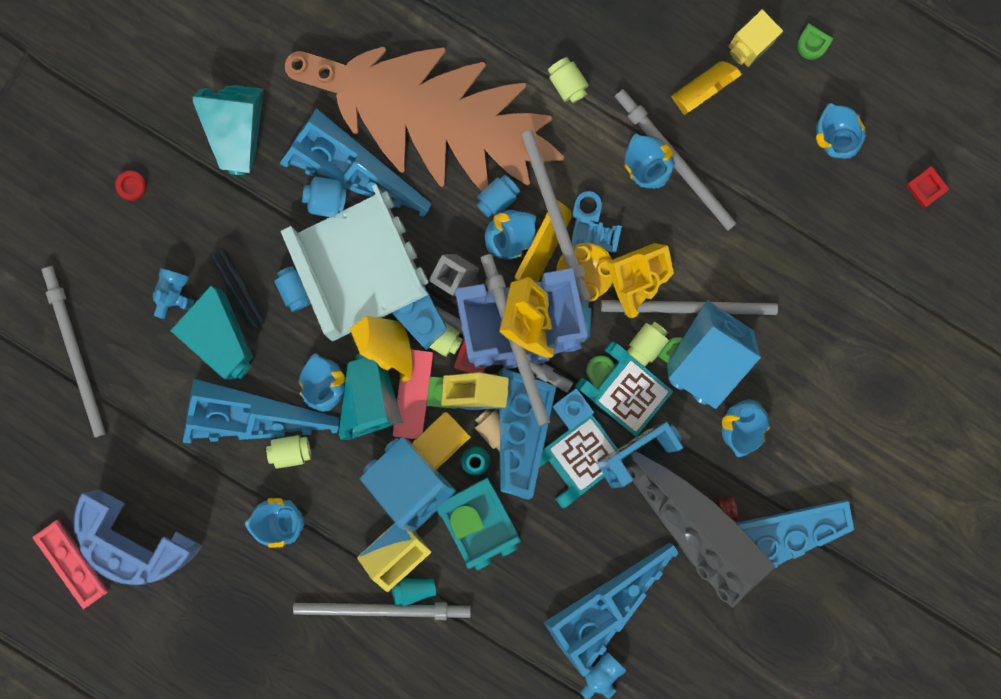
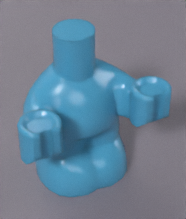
M160 268L159 280L152 294L153 300L157 304L154 316L165 319L168 308L176 305L182 309H191L194 300L180 295L182 287L189 280V276Z
M605 651L596 665L590 666V672L585 676L587 685L579 693L585 699H590L595 693L603 694L607 699H610L616 693L612 686L613 682L622 676L626 670Z

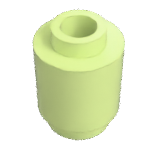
M568 57L561 59L548 69L551 75L549 78L564 102L571 100L572 103H575L587 94L585 89L589 84L576 64L570 62Z
M445 323L448 330L430 348L447 357L449 353L455 354L463 339L459 337L461 331Z
M653 322L651 326L645 323L630 342V348L627 352L640 364L646 366L649 361L652 363L669 342L665 337L668 332L656 322Z
M300 435L273 439L271 440V446L266 447L269 464L274 463L276 469L305 464V461L311 460L308 437L301 438Z

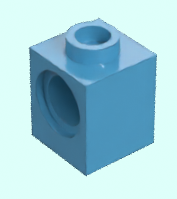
M577 389L572 390L552 405L569 430H572L594 413Z

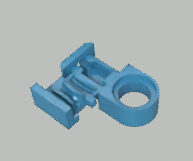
M583 192L575 201L572 218H575L576 222L571 240L572 246L591 243L602 247L607 252L616 253L622 226L617 225L610 229L602 227L603 223H599V225L594 224L599 221L602 207L600 197L594 192ZM590 197L595 200L597 207L593 213L586 214L581 211L579 204L583 198ZM613 230H614L615 232H614V236H613L612 245H610V241H611V237H612V232H613Z

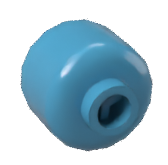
M314 177L310 185H304L302 202L307 203V209L310 214L335 217L338 211L343 212L346 189L342 188L339 180Z

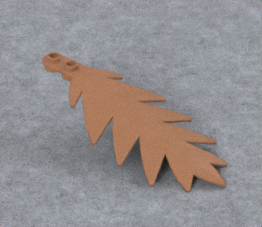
M385 47L364 52L349 61L347 65L302 51L294 52L286 59L285 71L291 79L337 93L338 107L354 134L358 133V110L362 121L383 153L401 173L405 171L406 127L426 167L441 187L445 186L446 140L469 178L481 192L488 186L485 150L509 175L525 185H530L526 161H530L521 135L523 132L533 131L543 162L564 160V156L557 149L536 134L537 131L552 121L551 116L533 113L498 115L527 87L525 83L504 85L462 98L486 67L484 62L458 68L422 83L446 53L443 47L417 51L380 62L376 65L374 64L386 52ZM298 61H302V68L299 70H295V64ZM325 69H329L330 75L325 79L321 78V73Z

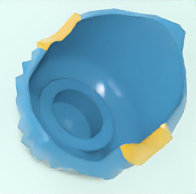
M832 103L827 104L816 125V140L818 145L824 148L829 156L843 159L852 158L860 151L861 145L865 141V126L860 119V115L855 110Z
M635 134L626 150L624 166L629 172L630 178L636 181V184H639L640 187L659 189L671 177L675 161L672 157V150L661 139Z
M507 210L495 215L485 232V245L488 252L493 257L511 260L521 257L522 250L528 249L535 238L536 216L515 210Z
M317 353L308 359L301 371L298 382L302 387L300 396H302L304 402L308 403L309 407L325 412L332 410L341 401L345 390L346 378L338 364Z
M750 399L738 402L729 408L725 417L722 418V436L736 457L745 456L757 450L765 442V432L770 429L768 413L758 401Z
M270 498L256 506L250 518L245 522V526L259 543L267 545L269 548H279L296 541L303 530L305 520L302 513L291 500Z

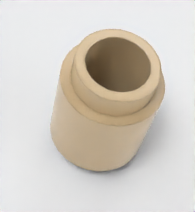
M486 409L475 419L478 423L475 429L493 449L497 448L500 451L499 411L495 409L491 412L489 409Z

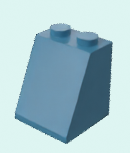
M707 300L667 364L670 383L677 389H685L692 393L699 403L703 405L709 404L717 409L761 358L754 330Z
M401 437L391 441L384 450L386 453L379 460H372L364 468L363 472L365 474L359 479L401 529L415 532L456 490L408 439Z

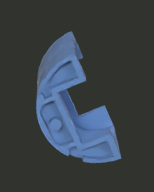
M571 268L544 273L542 281L536 283L548 293V315L551 319L552 329L546 330L547 346L554 348V354L563 351L579 350L582 348L581 343L588 338L574 270ZM485 284L455 289L469 361L475 364V368L491 365H503V369L518 367L509 339L499 332L502 319L493 293L486 291ZM510 287L504 288L506 297H508ZM525 349L528 360H532L533 364L544 363L550 360V358L542 357Z
M100 489L83 493L79 499L74 525L75 533L77 532L81 546L80 550L95 570L113 581L133 585L157 581L188 564L202 547L197 542L175 532L172 540L163 537L155 553L111 530L125 505L124 502Z

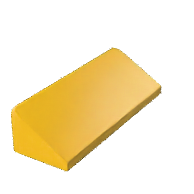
M557 200L565 226L567 227L573 212ZM547 213L514 277L515 281L530 277L533 281L538 282L559 242L549 213Z
M445 412L412 444L438 469L470 436L448 412Z

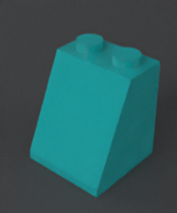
M210 286L174 326L171 332L221 377L231 380L241 379L251 369L252 365L249 362L253 359V355L225 292Z

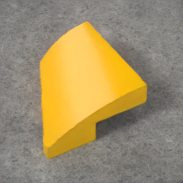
M720 61L671 97L683 115H685L742 74L730 63Z
M653 243L607 262L616 293L629 318L636 317L639 314L637 309L646 298L652 299L657 293L659 286L662 283H666L674 274L668 245Z
M530 277L511 282L499 332L519 346L542 357L550 358L554 356V348L547 346L546 330L552 329L551 319L548 315V293Z
M366 316L350 328L361 355L369 360H374L386 371L392 367L398 370L400 380L403 382H407L412 378L410 343L406 329L400 321Z

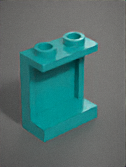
M488 477L452 495L437 510L463 556L468 569L475 567L476 570H479L492 563L490 558L494 555L501 553L503 557L518 549L516 544L521 542V539ZM462 505L472 506L478 511L485 529L457 540L450 522L452 512Z

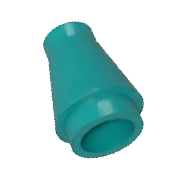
M477 446L468 448L461 457L462 468L466 473L473 476L484 474L490 466L488 452ZM472 457L480 458L481 465L479 467H472L470 465Z
M403 578L392 588L394 604H402V607L427 597L436 596L434 579Z

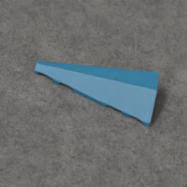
M317 108L280 161V164L285 167L291 164L305 169V174L314 176L316 173L330 179L339 180L343 188L368 197L376 195L372 187L376 184L382 193L388 192L395 207L407 206L418 210L419 215L423 217L431 206L428 200Z
M194 379L189 398L183 443H192L194 438H209L210 442L219 441V438L223 436H238L239 440L284 437L285 432L302 431L303 435H311L312 430L331 429L332 433H337L339 418Z
M666 544L544 622L557 645L583 677L588 675L590 666L599 655H603L607 649L606 645L616 632L621 631L647 596L646 592L653 582L659 580L663 575L662 570L671 558L678 555V551L673 544Z

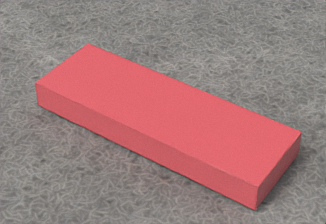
M411 350L412 378L407 382L400 380L397 398L403 423L394 425L393 436L417 439L424 431L433 352Z
M59 519L32 537L82 609L87 608L109 592Z

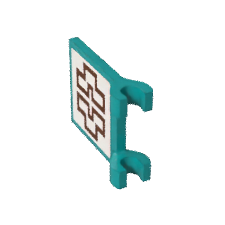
M611 341L605 348V351L615 358L618 363L597 388L584 378H581L575 387L637 437L673 391L620 345Z
M590 415L572 430H568L543 449L539 468L549 461L568 486V490L555 498L561 508H566L580 495L604 478L596 463L617 450L615 444L593 415Z

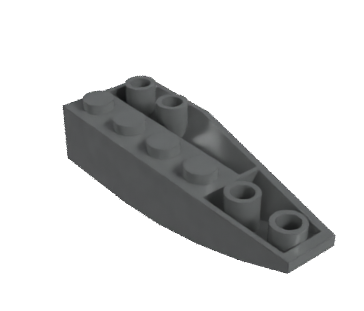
M636 451L628 454L623 465L632 477L634 484L690 562L695 566L699 576L707 580L714 587L722 601L728 603L733 608L775 569L776 566L744 531L709 498L676 474Z

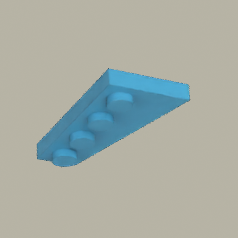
M429 295L392 312L426 350L448 330Z
M502 368L499 371V376L509 378L507 406L506 408H499L501 491L529 500L533 498L548 424L538 425L521 374ZM536 380L550 419L556 386Z
M846 499L736 523L776 566L775 568L792 558L795 559L804 555L806 551L814 547L822 546L854 530L849 501Z

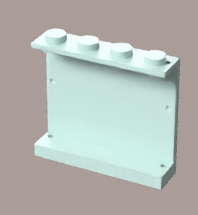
M376 184L372 186L376 195L338 213L335 217H329L299 233L292 226L281 231L323 333L332 341L351 333L350 328L366 316L382 318L429 295L424 286L429 283L423 269L421 267L417 269L413 259L417 258L416 252L410 241L405 243L402 234L406 230L399 216L394 218L390 210L394 207V203L388 192L382 193Z

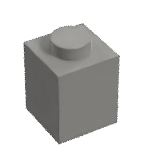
M457 254L442 255L429 281L455 296V289L472 285L479 268Z

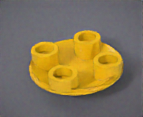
M591 243L577 244L573 246L579 265L582 264L586 274L583 277L591 298L587 301L593 302L603 295L613 283L607 263L613 259L605 249ZM563 255L558 261L556 271L568 269Z

